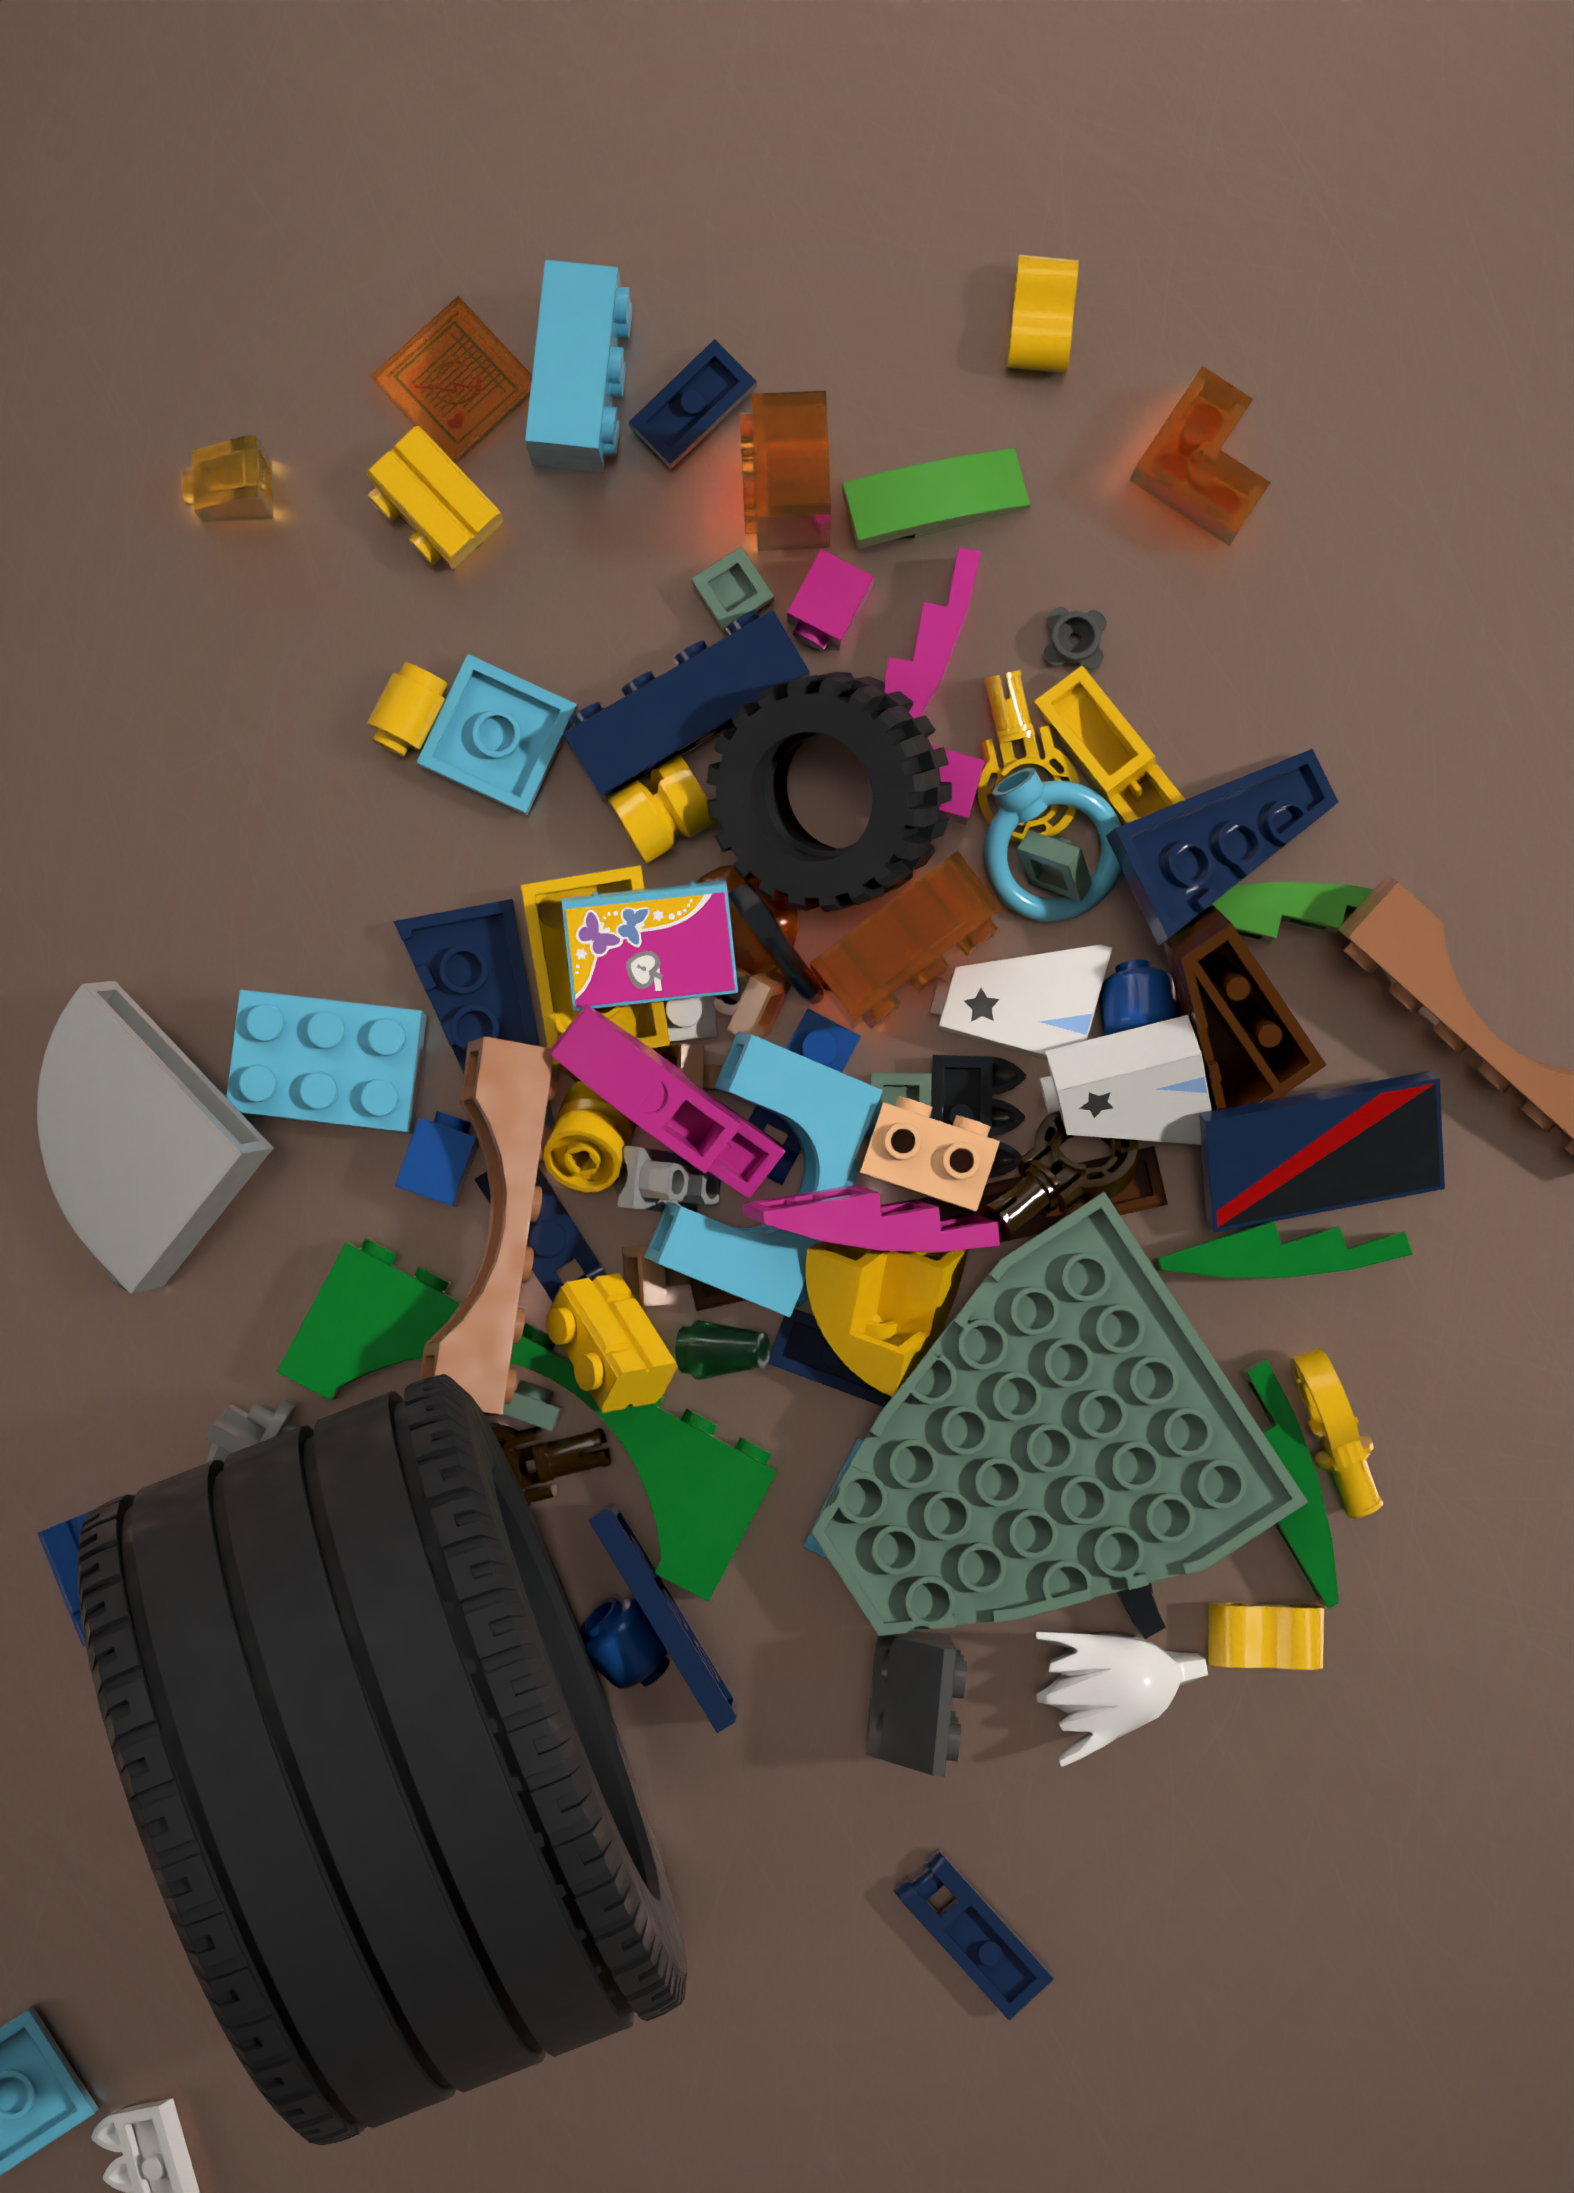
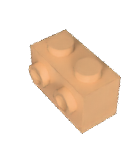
M902 1096L897 1097L895 1106L883 1102L859 1174L972 1212H977L1000 1141L987 1137L991 1126L958 1115L955 1116L953 1125L929 1118L933 1107Z

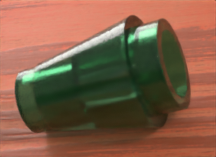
M696 1320L691 1326H682L677 1333L675 1342V1358L679 1371L682 1374H691L695 1380L753 1370L754 1368H765L770 1356L769 1339L765 1332H755L749 1329L703 1320Z

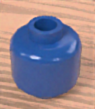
M1137 959L1120 963L1115 967L1116 973L1106 978L1102 983L1098 1000L1105 1035L1181 1017L1172 975L1162 969L1152 968L1151 962L1148 960Z
M614 1597L607 1599L594 1609L581 1627V1633L585 1636L583 1639L584 1646L593 1667L619 1689H626L638 1683L647 1687L657 1681L669 1666L670 1660L666 1657V1648L634 1598H626L620 1601Z

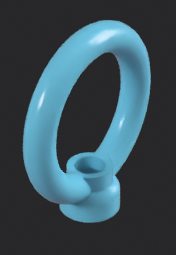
M1034 768L1022 769L1011 774L993 789L992 794L1001 808L997 811L988 827L984 842L983 859L988 882L997 897L1017 914L1044 922L1072 919L1097 906L1112 890L1121 872V867L1106 838V835L1113 829L1121 826L1118 816L1111 805L1100 794L1082 784L1059 780L1042 782ZM1062 804L1074 807L1086 814L1098 830L1101 841L1100 859L1095 872L1091 876L1092 885L1081 902L1066 896L1044 898L1033 895L1023 889L1010 872L1007 861V849L1014 829L1019 823L1027 822L1040 815L1048 805Z

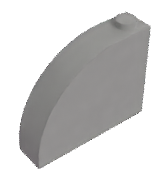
M116 981L83 983L79 986L63 1009L52 1031L39 1077L37 1125L45 1170L63 1214L83 1243L106 1267L105 1272L108 1278L115 1285L127 1290L130 1294L162 1288L274 1147Z

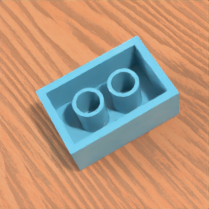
M545 260L525 436L526 446L533 466L604 473L605 456L616 457L620 422L617 420V408L611 407L612 397H623L626 374V361H623L624 348L617 347L618 337L629 339L632 320L630 287H621L618 267Z
M240 990L226 1098L242 1115L413 1135L428 1015L420 1010Z

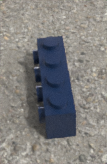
M756 610L740 616L726 626L725 629L729 634L727 637L710 647L707 646L704 640L689 646L673 658L677 665L676 667L657 678L652 671L644 673L621 689L625 697L606 708L602 706L601 702H596L582 709L569 719L573 727L563 732L602 802L608 800V795L634 780L640 781L651 775V770L680 754L683 756L719 735L722 731L734 726L732 716L744 704L756 702L758 693L772 686L788 683L790 680L810 676L809 669L773 610L761 617Z

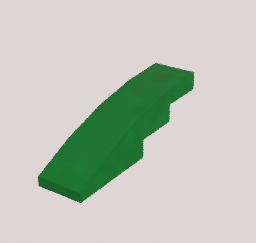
M1267 1222L1153 1258L1156 1270L1214 1278H1291L1353 1270L1410 1256L1413 1253L1405 1231L1395 1232L1347 1248L1340 1226L1331 1227L1281 1243L1275 1222Z
M1259 1359L1240 1370V1373L1270 1422L1262 1427L1261 1431L1308 1501V1503L1274 1526L1320 1604L1330 1609L1339 1603L1333 1538L1319 1478L1291 1405L1268 1360Z

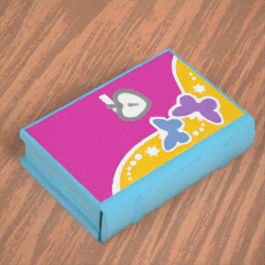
M726 880L704 883L691 881L690 884L601 894L593 891L592 895L562 898L573 1011L581 1010L586 1003L592 1008H603L738 993Z

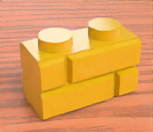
M419 425L412 428L394 445L391 451L383 455L365 474L370 484L375 488L367 495L368 498L388 520L393 522L400 515L414 529L415 533L408 540L431 565L442 559L451 570L456 568L504 522L498 508Z
M621 1274L597 1276L593 1281L590 1278L567 1281L560 1287L545 1318L547 1332L554 1344L562 1346L574 1366V1374L578 1385L584 1391L590 1392L601 1412L606 1413L626 1409L630 1404L632 1407L653 1404L662 1398L678 1365Z

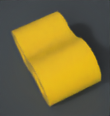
M1018 255L1007 357L1008 368L1067 373L1079 260Z
M1241 1602L1209 1603L1207 1665L1230 1668L1323 1669V1606Z

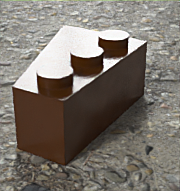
M1213 904L1163 942L1182 1016H1189L1202 1053L1212 1111L1279 1099L1327 1065L1233 924Z

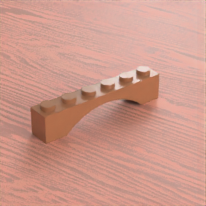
M1386 875L1339 927L1338 930L1351 941L1343 951L1370 975L1378 966L1396 981L1388 989L1394 997L1414 1014L1424 1006L1440 1021L1433 1028V1031L1459 1054L1467 1046L1484 1060L1476 1070L1503 1094L1511 1086L1518 1090L1528 1099L1521 1110L1547 1133L1557 1125L1572 1139L1565 1149L1574 1156V1071L1539 1062L1513 1050L1498 1039L1477 1016L1458 984L1447 952L1443 922L1398 881Z
M484 1036L468 1042L460 1104L475 1129L486 1161L491 1195L489 1232L481 1265L467 1295L447 1323L424 1344L419 1380L441 1374L448 1375L473 1397L485 1416L503 1415L504 1404L509 1405L515 1392L516 1371L514 1368L509 1367L513 1343L517 1344L520 1341L524 1329L525 1311L523 1307H518L521 1282L526 1283L529 1280L533 1267V1248L527 1246L530 1222L537 1220L542 1204V1189L535 1184L538 1163L544 1162V1147L551 1134L550 1127L544 1125L547 1102H552L557 1093L559 1068L553 1065L554 1057L549 1052L551 1048Z

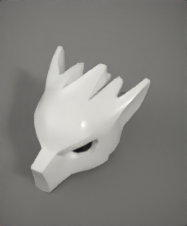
M1113 1631L1095 1634L1035 1632L1034 1634L1037 1641L1072 1648L1063 1651L1062 1655L1051 1658L1049 1673H1059L1061 1675L1051 1685L1036 1694L1038 1703L1054 1706L1069 1714L1059 1722L1062 1731L1089 1732L1068 1746L1058 1757V1764L1061 1767L1075 1762L1103 1748L1115 1739L1155 1720L1168 1708L1180 1685L1191 1683L1208 1675L1206 1661L1198 1653L1164 1651L1153 1643L1128 1633Z

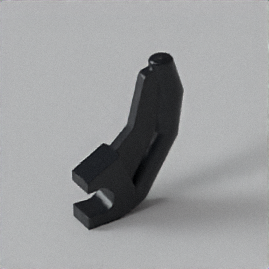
M747 880L728 893L740 914L796 992L811 1004L819 1003L824 997V992L818 979L781 930L780 924L762 898L758 896L750 882Z

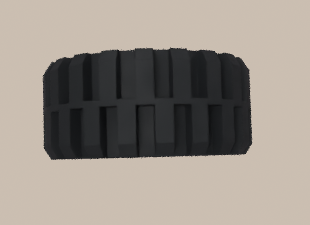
M832 672L790 680L788 683L772 686L758 693L756 702L744 704L732 716V722L736 728L722 731L714 747L716 752L723 755L721 762L709 764L706 783L716 785V798L707 800L709 819L719 817L723 833L715 836L722 853L733 850L739 859L733 865V869L744 881L755 877L761 880L758 886L760 894L772 901L788 897L789 907L798 910L809 911L820 907L824 912L839 911L853 905L863 904L900 888L913 878V870L925 866L936 852L934 846L930 843L933 839L944 836L949 820L946 815L939 813L940 805L952 801V782H941L939 767L949 765L944 747L934 750L928 739V736L936 730L927 716L913 718L909 711L913 707L914 702L901 691L887 694L884 692L885 683L870 676L854 679L853 675L849 672ZM826 734L843 742L858 756L869 776L872 788L870 819L860 839L848 847L834 848L812 837L798 822L789 802L787 776L791 760L800 744L805 739L814 735Z

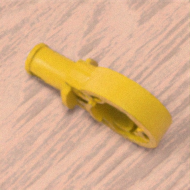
M1021 670L1004 673L1009 695L1008 699L1004 697L1000 675L982 678L983 683L986 685L996 729L997 743L1003 767L999 768L991 738L980 741L985 764L977 787V802L981 814L988 825H990L994 815L990 810L987 796L993 792V789L1013 768L1019 765L1037 764L1046 769L1053 780L1061 781L1060 776L1067 777L1070 782L1080 784L1077 772L1070 760L1055 748L1050 725L1038 727L1044 758H1040L1022 685ZM1022 738L1025 756L1016 759L1011 741ZM1051 759H1055L1061 765V773H1058L1050 765ZM995 772L997 777L994 787L988 789L987 785L990 775ZM994 797L995 804L999 810L1001 807L999 806L998 802ZM1056 804L1051 805L1050 810L1043 816L1019 823L1018 825L1023 826L1021 833L1013 831L1010 840L1021 843L1030 827L1041 824L1044 825V830L1036 833L1052 838L1061 833L1070 824L1077 809L1067 805L1062 816L1056 823L1051 825L1047 821L1060 808Z
M1321 1347L1291 1358L1293 1375L1310 1418L1307 1421L1308 1425L1323 1448V1451L1318 1452L1314 1456L1316 1466L1332 1472L1344 1503L1347 1517L1359 1518L1376 1512L1382 1507L1383 1501L1380 1495H1378L1366 1461L1374 1448L1373 1442L1370 1437L1359 1436L1357 1427L1359 1421L1357 1417L1354 1418L1343 1386L1331 1361Z

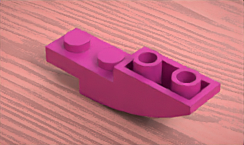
M587 1003L549 1051L550 1055L651 1136L704 1174L709 1171L748 1199H750L786 1152L780 1142L686 1078L683 1070Z

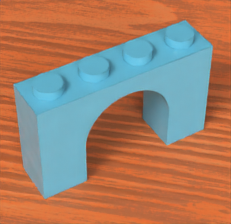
M737 1032L714 1088L768 1110L783 1119L790 1126L798 1138L804 1158L803 1179L797 1194L853 1185L860 1166L859 1161L855 1160L864 1137L869 1138L872 1136L882 1106L878 1102L883 1090L752 1034ZM667 1201L644 1258L791 1317L794 1307H801L808 1297L806 1284L807 1248L816 1243H821V1241L766 1224L746 1228L729 1226Z

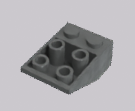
M909 1631L908 1633L878 1636L876 1633L865 1747L866 1755L929 1775L945 1777L946 1761L958 1762L961 1724H958L956 1711H951L952 1698H964L967 1661H964V1655H961V1650H956L949 1634Z

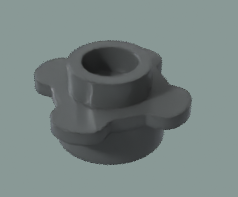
M1064 607L1053 609L1047 617V624L1051 628L1050 644L1044 650L1047 662L1055 667L1062 666L1065 662L1079 663L1088 670L1098 667L1104 657L1102 650L1099 648L1101 632L1106 628V619L1103 614L1097 610H1090L1085 613L1081 611L1069 612ZM1072 633H1078L1081 636L1079 643L1073 644L1070 641L1069 637Z

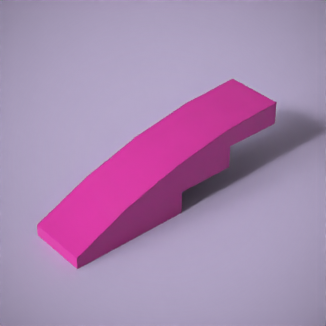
M958 547L947 606L923 602L913 661L893 657L888 659L884 692L889 694L901 691L914 703L909 713L913 718L924 715L944 677L966 618L982 551ZM867 774L866 783L871 784Z
M860 1185L742 1203L743 1216L823 1242L880 1251L946 1252L1000 1246L997 1221L974 1213L940 1219L939 1207L917 1199L881 1205L879 1192Z

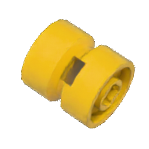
M680 754L651 770L649 783L643 784L634 780L607 796L619 821L646 864L675 847V836L681 833L691 838L719 822L718 817L709 819L708 798Z
M582 1081L573 1084L564 1096L557 1114V1120L552 1126L551 1134L544 1147L543 1160L547 1171L557 1182L569 1189L581 1192H599L612 1186L619 1177L625 1161L623 1158L624 1146H630L638 1125Z

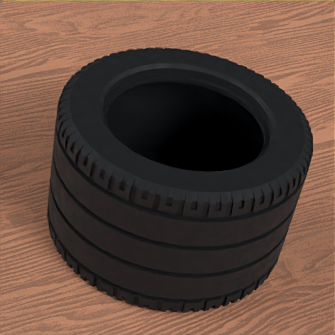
M446 1374L424 1378L407 1385L404 1391V1399L395 1391L388 1392L317 1420L314 1430L308 1425L295 1428L231 1453L225 1462L213 1460L141 1488L136 1495L126 1494L110 1500L92 1510L84 1518L78 1552L77 1589L81 1624L100 1712L132 1817L172 1923L217 2021L257 2089L272 2108L305 2140L321 2146L344 2141L359 2135L367 2126L375 2128L454 2097L456 2090L464 2093L541 2063L546 2053L556 2057L633 2026L634 2012L637 2013L640 2019L649 2021L668 2013L683 2003L688 1970L683 1934L656 1840L596 1670L588 1658L583 1636L555 1566L507 1457L481 1408L473 1397L456 1381Z

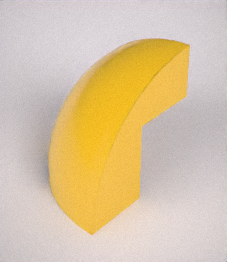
M823 1241L807 1248L806 1284L811 1308L825 1339L842 1362L867 1384L893 1397L916 1365L939 1338L959 1288L968 1249L946 1252L880 1251Z

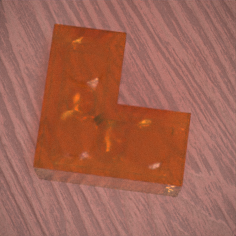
M1202 366L1135 466L1130 481L1230 546L1271 482L1222 451L1226 442L1246 414L1253 398Z

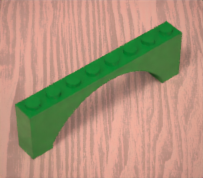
M368 1238L363 1240L360 1247L353 1243L345 1242L276 1372L330 1401L338 1398L343 1386L371 1372L404 1361L422 1358L424 1344L447 1323L462 1301L447 1294L446 1291L450 1282L433 1272L418 1266L415 1274L412 1275L393 1265L397 1254ZM525 1323L520 1341L517 1344L513 1343L510 1363L548 1377L575 1394L596 1412L616 1435L636 1467L647 1492L655 1519L661 1553V1561L655 1570V1574L709 1602L777 1473V1468L767 1464L772 1453L742 1437L733 1446L714 1436L719 1425L686 1408L682 1417L660 1407L665 1396H662L653 1404L632 1407L630 1404L626 1409L602 1413L590 1392L584 1391L578 1385L574 1374V1366L570 1359L553 1350L555 1344L547 1333Z

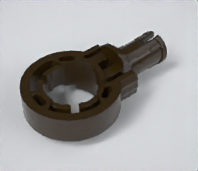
M1060 1111L1048 1114L1037 1129L1035 1147L1018 1159V1171L1023 1179L995 1201L988 1203L984 1207L986 1218L997 1221L998 1227L1003 1223L1004 1226L999 1230V1234L1005 1238H1010L1017 1229L1044 1208L1055 1210L1059 1207L1058 1210L1062 1214H1066L1079 1203L1086 1204L1102 1192H1105L1109 1199L1117 1196L1130 1184L1136 1173L1138 1140L1101 1137V1140L1105 1141L1113 1149L1114 1156L1110 1157V1160L1101 1167L1086 1168V1165L1075 1163L1066 1158L1060 1150L1061 1145L1067 1139L1075 1136L1066 1134ZM1126 1147L1128 1155L1123 1164L1118 1168V1163L1121 1160V1148Z
M489 1423L496 1437L504 1440V1442L499 1441L521 1487L529 1508L537 1501L556 1497L557 1486L554 1483L526 1490L525 1487L546 1483L558 1477L598 1467H608L611 1464L609 1448L584 1453L583 1451L600 1447L602 1443L607 1442L602 1428L552 1442L545 1441L516 1449L515 1445L535 1441L543 1437L541 1428L536 1426L518 1431L507 1425ZM534 1460L536 1469L527 1471L525 1462Z

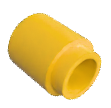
M404 662L399 674L392 672L367 722L368 726L376 730L372 741L401 756H405L408 748L421 751L446 700L442 697V694L448 684L434 674L416 665Z

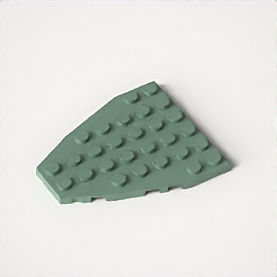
M1102 1192L999 1260L916 1365L898 1391L880 1411L813 1526L811 1533L878 1636L908 1633L915 1630H936L953 1628L958 1625L1019 1620L1092 1600V1598L1122 1590H1132L1147 1586L1149 1583L1204 1571L1308 1503V1501L1106 1193Z

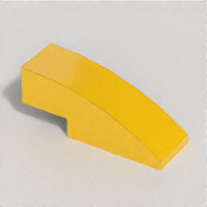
M1082 665L1034 701L1036 708L1047 724L1051 726V730L1095 792L1100 794L1111 805L1118 816L1121 826L1186 800L1157 765L1156 756Z

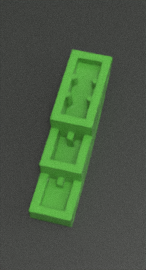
M1289 881L1234 885L1212 904L1233 924L1241 937L1270 943L1277 938L1280 921L1330 934L1336 933L1343 924L1345 913L1352 914L1374 889L1344 884Z

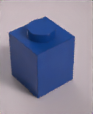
M439 1111L436 1112L433 1122L419 1117L395 1186L457 1207L480 1144L477 1137L468 1134L471 1122Z

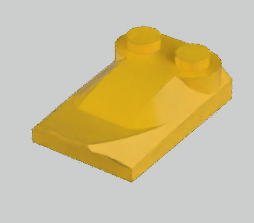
M641 865L521 885L548 1048L554 1046L580 1011H573L562 898L592 895L593 891L601 894L645 889ZM664 1001L594 1008L661 1056L671 1045ZM553 1058L554 1066H558L560 1070L570 1076L576 1083L581 1081Z

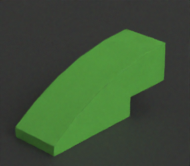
M1015 448L931 461L842 482V495L857 549L913 534L914 538L1030 507Z

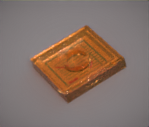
M459 296L450 302L370 376L372 381L414 426L419 425L455 464L464 458L530 397L532 374Z

